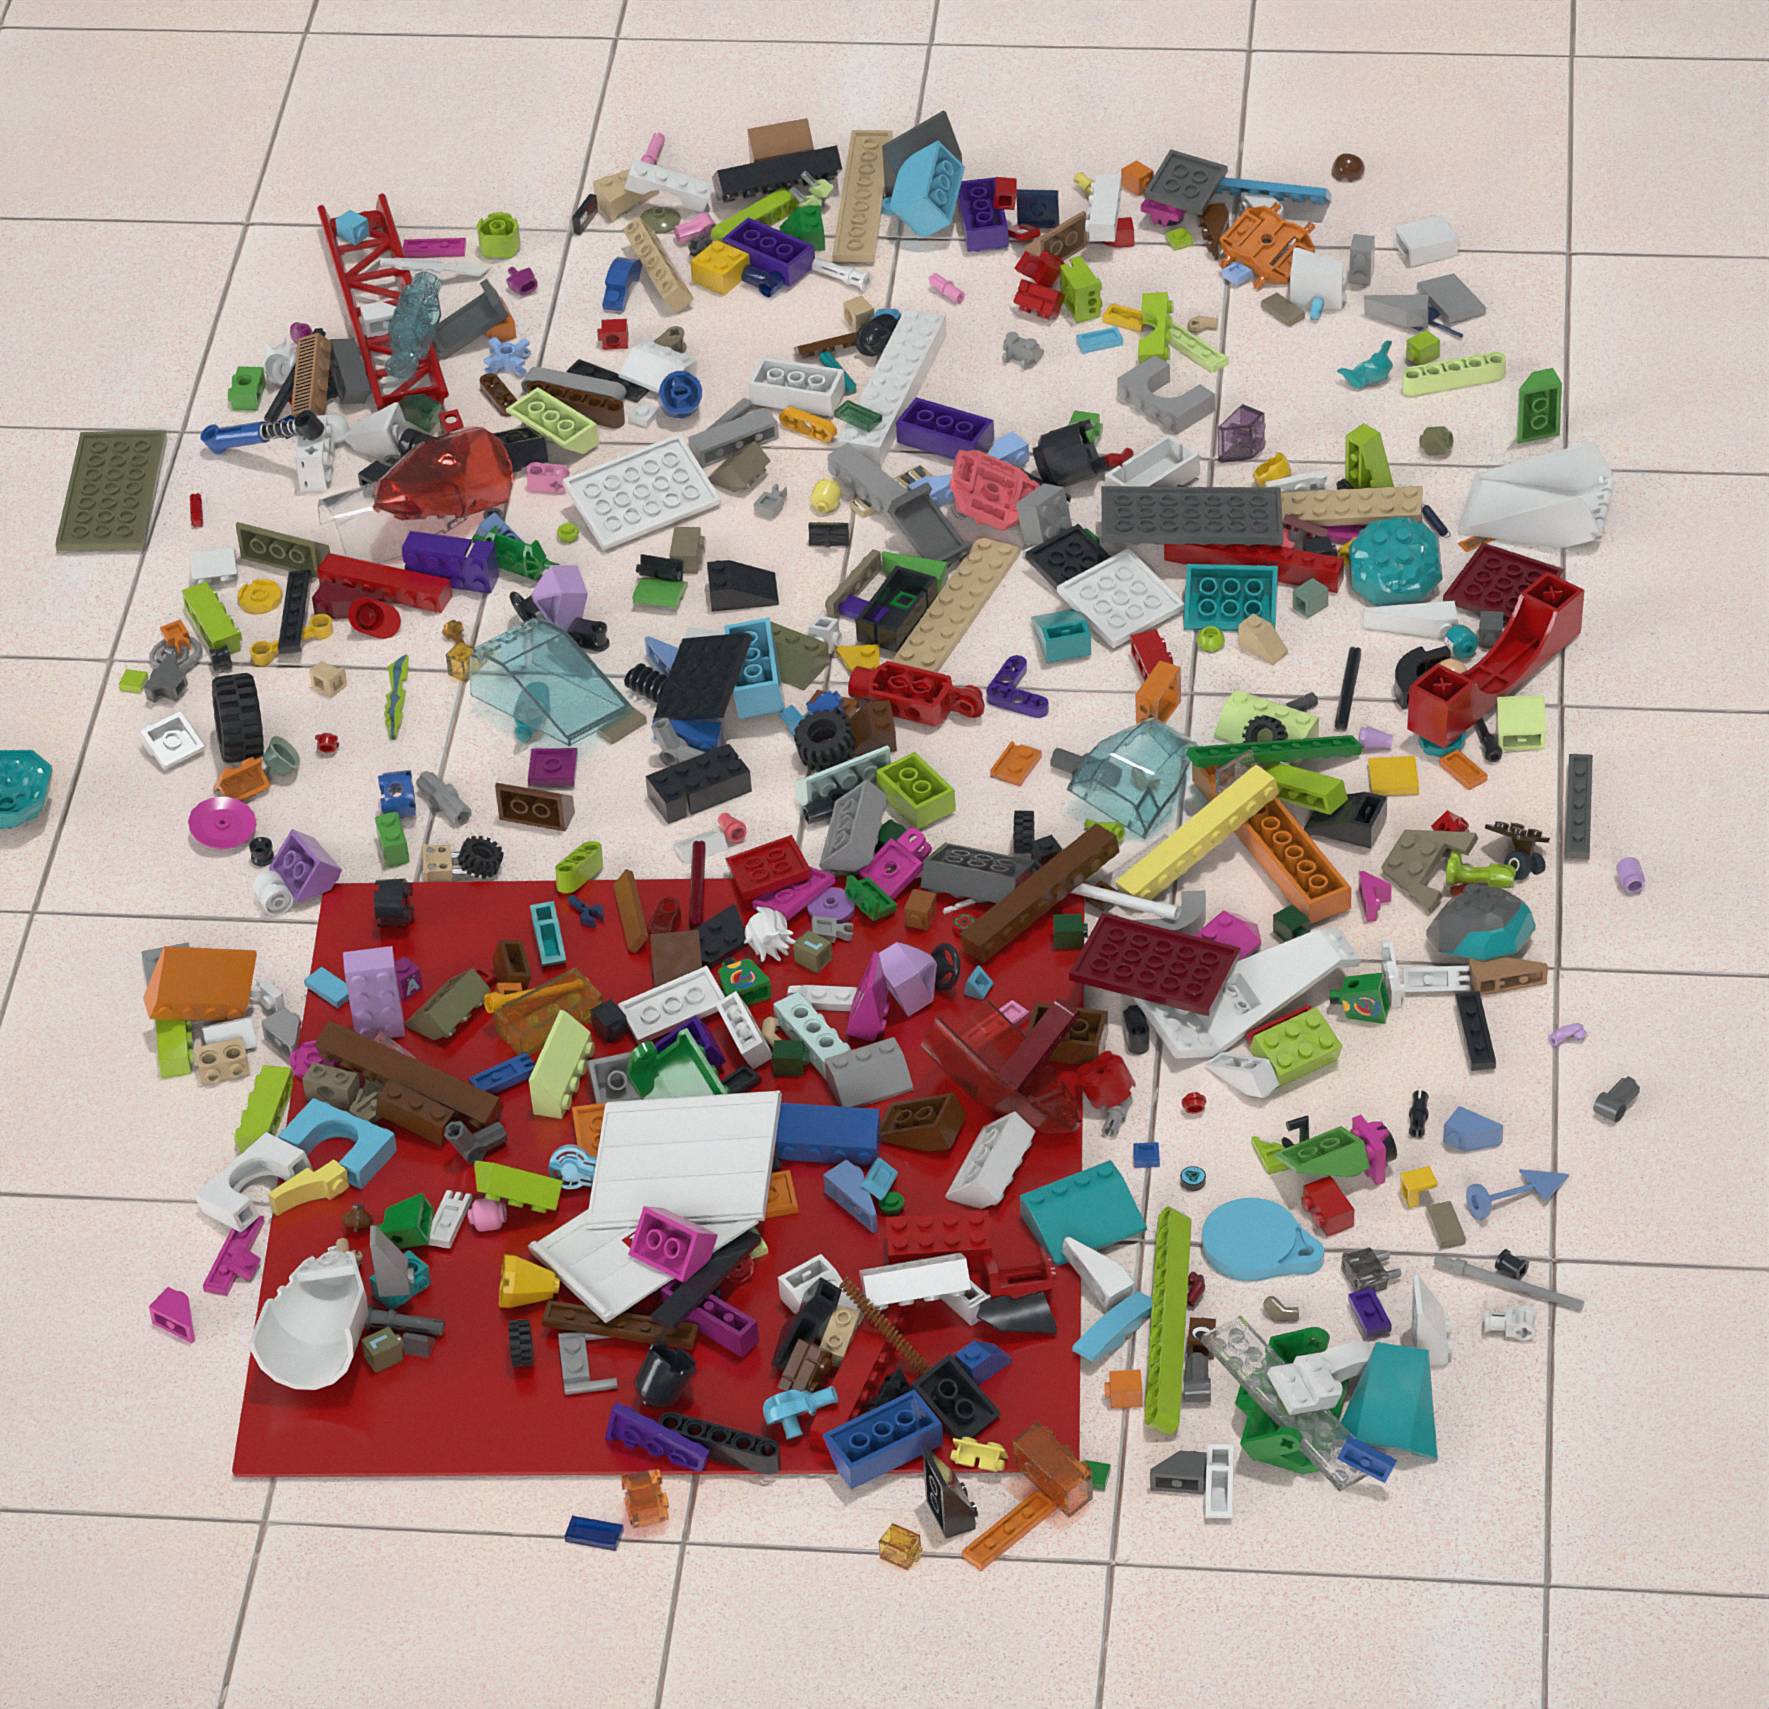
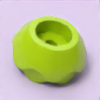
M1212 626L1202 629L1196 638L1197 645L1206 652L1211 650L1218 651L1225 643L1222 631Z

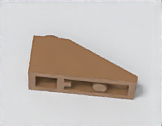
M1503 956L1485 961L1468 959L1470 984L1474 992L1480 991L1481 996L1547 984V963Z

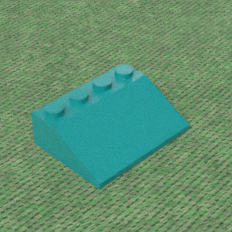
M1187 564L1184 630H1202L1205 627L1212 626L1221 631H1238V625L1252 614L1268 621L1275 629L1278 566Z
M1111 1160L1020 1195L1021 1217L1040 1245L1044 1247L1047 1255H1051L1055 1266L1069 1262L1061 1252L1064 1239L1067 1237L1097 1251L1147 1231V1226L1123 1176Z

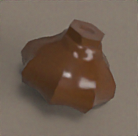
M353 1204L352 1209L341 1218L342 1224H345L347 1227H354V1232H359V1228H368L374 1222L373 1217L365 1211L363 1204Z

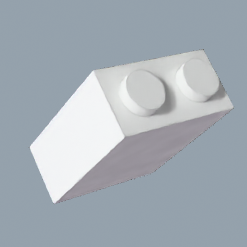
M1443 215L1395 226V245L1410 267L1458 256L1459 236L1453 232L1451 224L1445 220Z

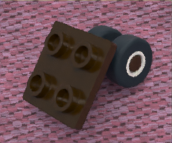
M1495 821V824H1485V829L1511 837L1515 851L1510 852L1506 856L1504 864L1511 865L1516 869L1514 880H1523L1530 872L1534 875H1539L1545 871L1546 863L1544 858L1539 853L1534 852L1536 842L1549 843L1550 838L1542 836V831L1528 828L1527 831L1524 829L1525 825L1511 822L1510 826L1508 823Z

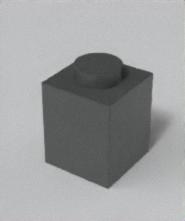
M1480 612L1478 646H1494L1503 632L1504 612Z

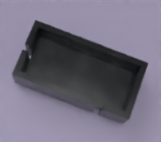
M896 565L855 620L857 641L869 645H876L878 643L880 648L898 652L938 596L937 577ZM901 591L917 597L908 610L890 605L891 601ZM902 595L897 600V603L907 606L913 599ZM883 607L889 609L878 623L873 621Z
M730 744L645 776L648 798L668 824L687 817L685 796H688L689 813L693 815L752 792L750 770L742 759H739V755Z

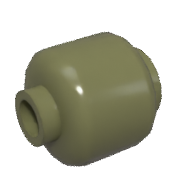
M1445 426L1427 427L1419 438L1420 447L1428 455L1447 454L1454 443L1452 432Z

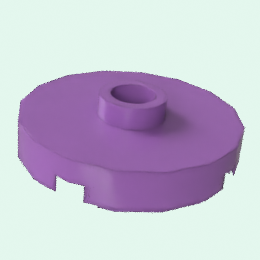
M830 887L807 905L808 915L811 916V920L812 916L837 918L836 924L846 923L854 916L855 903L846 896L845 890Z

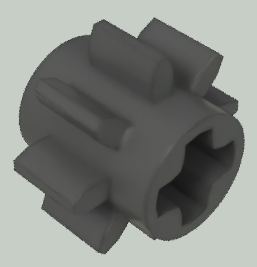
M700 234L699 237L693 236L688 245L689 255L696 257L711 245L713 240L704 234Z

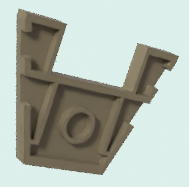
M1405 829L1384 861L1381 869L1400 888L1407 891L1416 902L1423 905L1429 913H1433L1443 896L1440 891L1425 886L1426 880L1447 848L1468 856L1479 838L1473 832Z

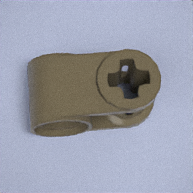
M679 326L668 328L661 336L653 340L654 343L670 347L679 353H684L687 349L686 343L683 340L684 329Z

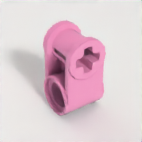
M530 463L526 467L527 487L534 492L562 493L565 491L562 482L563 479L569 477V469L561 464Z

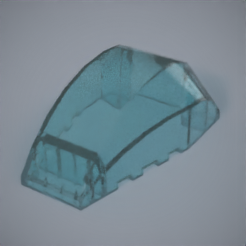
M1151 717L1098 742L1077 769L1067 790L1116 822H1122L1124 827L1146 839L1169 814L1192 762L1186 756L1188 747L1199 745L1159 718Z

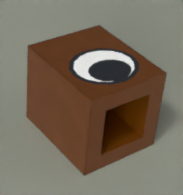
M1190 1317L1188 1357L1192 1353H1202L1208 1359L1214 1360L1216 1319Z

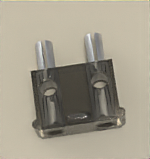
M1369 1247L1348 1254L1344 1252L1342 1255L1341 1270L1356 1292L1372 1287L1375 1292L1387 1289L1388 1280L1401 1277L1402 1274L1399 1268L1386 1271L1380 1263L1390 1258L1387 1250L1374 1254Z

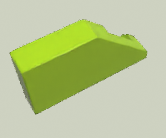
M1257 1136L1251 1137V1143L1268 1175L1291 1169L1275 1158V1152L1285 1149L1282 1144L1275 1142L1271 1144L1259 1140Z

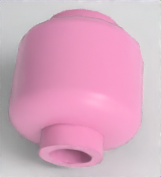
M485 1198L475 1200L472 1209L468 1210L469 1223L474 1224L480 1232L501 1229L503 1223L507 1221V1211L504 1202Z

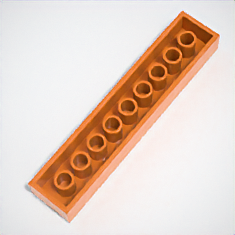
M1192 763V781L1206 799L1211 802L1250 770L1252 766L1250 764H1232L1225 767L1208 766L1206 768H1199ZM1277 797L1269 801L1255 815L1251 816L1237 830L1233 831L1292 905L1310 919V924L1351 909V886Z

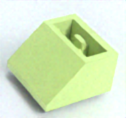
M1544 695L1497 697L1496 738L1497 745L1502 750L1545 749L1546 718Z

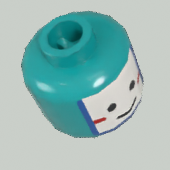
M1456 625L1447 631L1444 644L1448 646L1454 656L1464 659L1476 651L1478 638L1469 627Z

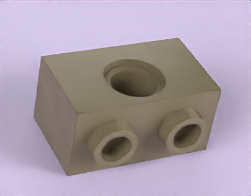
M315 1062L311 1064L302 1079L306 1100L311 1101L314 1098L321 1102H326L333 1107L345 1110L350 1109L352 1103L357 1099L356 1095L360 1089L358 1073Z

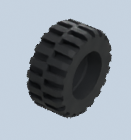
M249 673L217 676L212 680V702L221 757L228 764L243 762L251 757H254L256 760L264 755L263 727L258 693L254 677Z

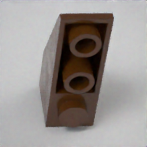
M1224 202L1208 205L1203 215H1197L1198 227H1202L1203 240H1207V250L1212 252L1214 260H1218L1222 250L1219 239L1229 229V213Z

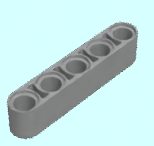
M532 367L521 382V387L527 394V385L532 381L540 380L620 401L626 395L625 387L617 382L541 367Z

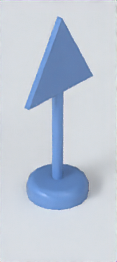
M1519 1169L1521 1175L1528 1181V1185L1489 1195L1486 1188L1481 1184H1472L1468 1186L1466 1191L1467 1205L1473 1217L1481 1220L1490 1215L1491 1201L1533 1189L1546 1202L1569 1177V1174Z

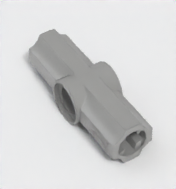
M424 771L420 774V777L416 780V785L429 798L433 809L436 812L442 811L455 824L464 825L467 823L468 819L472 816L471 809L459 798L452 784L445 785L433 772Z

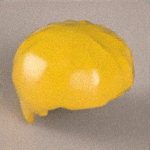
M1277 452L1275 457H1270L1268 461L1256 468L1253 478L1258 486L1265 487V482L1290 477L1291 468L1286 456L1281 452Z

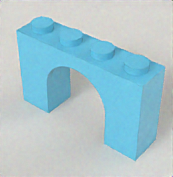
M314 1098L278 1135L279 1139L305 1151L306 1155L320 1142L328 1138L345 1137L355 1141L354 1147L339 1164L346 1169L349 1184L360 1189L364 1188L397 1151L395 1135L390 1130L378 1127L368 1120H362L347 1111H342Z

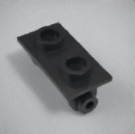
M641 554L640 564L636 566V573H639L640 576L683 581V561Z
M898 1367L895 1373L885 1376L883 1383L877 1390L879 1395H874L872 1400L866 1405V1413L904 1395L910 1385L901 1368Z

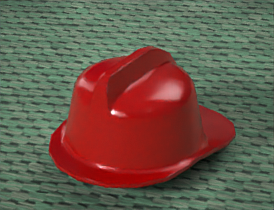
M362 597L356 599L348 610V619L351 626L358 632L375 638H390L398 632L401 625L400 614L395 607L372 598Z

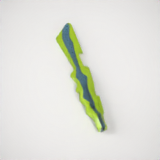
M403 655L388 666L392 691L385 695L388 703L384 706L386 709L384 716L386 717L385 725L389 730L388 737L391 740L397 739L398 730L401 728L403 712L401 711L404 707L406 690L402 689L403 680L408 678V655Z

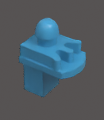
M791 704L781 712L779 717L789 727V733L794 736L795 728L799 726L801 719L805 720L806 715H812L813 713L810 711L802 716Z

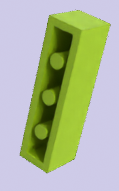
M207 582L183 589L184 606L209 649L214 648L217 650L227 645L230 654L241 651V632L239 628H234L231 615H227L224 603L219 602L216 590L211 589Z
M1275 761L1267 763L1262 768L1275 778L1279 789V794L1276 797L1282 802L1331 815L1348 800L1342 779Z
M155 1019L158 1060L162 1078L191 1074V1064L195 1063L193 1049H189L190 1046H194L192 1031L188 1032V1029H192V1021Z
M263 1065L260 1074L256 1075L255 1088L253 1092L249 1093L247 1109L243 1110L240 1128H236L234 1134V1141L238 1143L239 1153L242 1154L266 1132L276 1137L291 1096L293 1085L292 1068Z

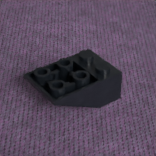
M1369 792L1347 794L1348 800L1331 815L1313 810L1303 829L1307 833L1371 849L1387 819V797Z

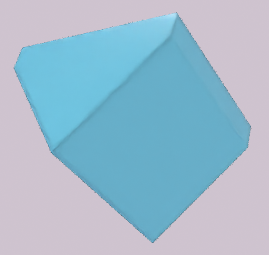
M980 966L974 969L966 981L964 995L982 1000L994 983Z

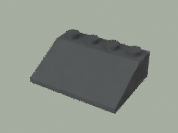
M946 111L939 112L882 146L886 197H892L896 178L903 163L911 155L936 141H939L962 163V153Z
M945 842L924 859L921 887L927 888L932 893L946 892L951 893V896L955 898L970 897L974 898L975 902L986 903L990 901L997 904L1031 876L1036 861Z

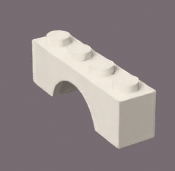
M633 159L624 189L642 195L654 190L666 191L677 196L681 200L683 207L702 213L707 205L713 183Z

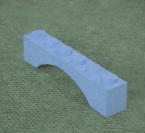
M1012 431L996 439L988 455L1019 467L1029 461V444ZM951 474L925 476L907 485V490L911 491L928 482L932 487L930 497L939 508L954 501V494L949 485Z

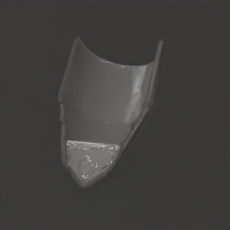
M381 479L321 498L317 506L319 523L321 525L334 521L346 557L381 564L403 556L402 546L410 531L430 534L443 532L445 534L465 522L469 516V510L472 506H475V501L470 491L450 480Z

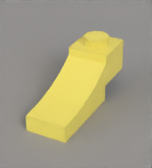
M332 1160L315 1172L307 1167L268 1193L271 1211L278 1216L297 1205L311 1200L326 1197L331 1200L349 1188L347 1171L335 1160Z

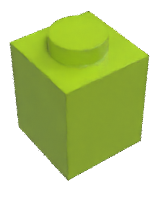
M1427 330L1407 339L1406 357L1417 366L1427 364L1439 358L1440 339Z

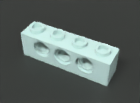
M799 992L773 1003L774 1016L780 1021L782 1030L791 1040L804 1041L805 1051H809V1061L826 1079L824 1059L851 1051L849 1045L839 1039L836 1030L826 1024L821 1013L818 1014L810 1000L805 999Z

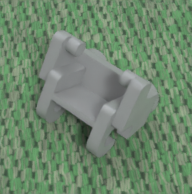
M1016 332L1006 334L1003 344V351H1006V353L1004 352L1002 355L1003 362L1009 363L1013 359L1021 362L1020 367L1022 369H1027L1032 363L1036 364L1044 355V349L1040 348V344L1035 339L1021 338Z

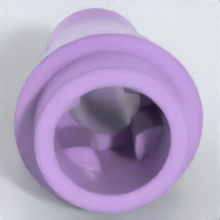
M1367 726V728L1361 727L1358 742L1363 746V749H1391L1393 735Z

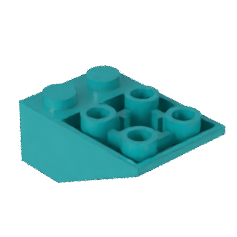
M1070 609L1031 616L1047 663L1091 655V633L1086 620L1079 612Z

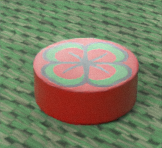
M968 913L955 916L953 919V931L959 935L974 923L976 918Z

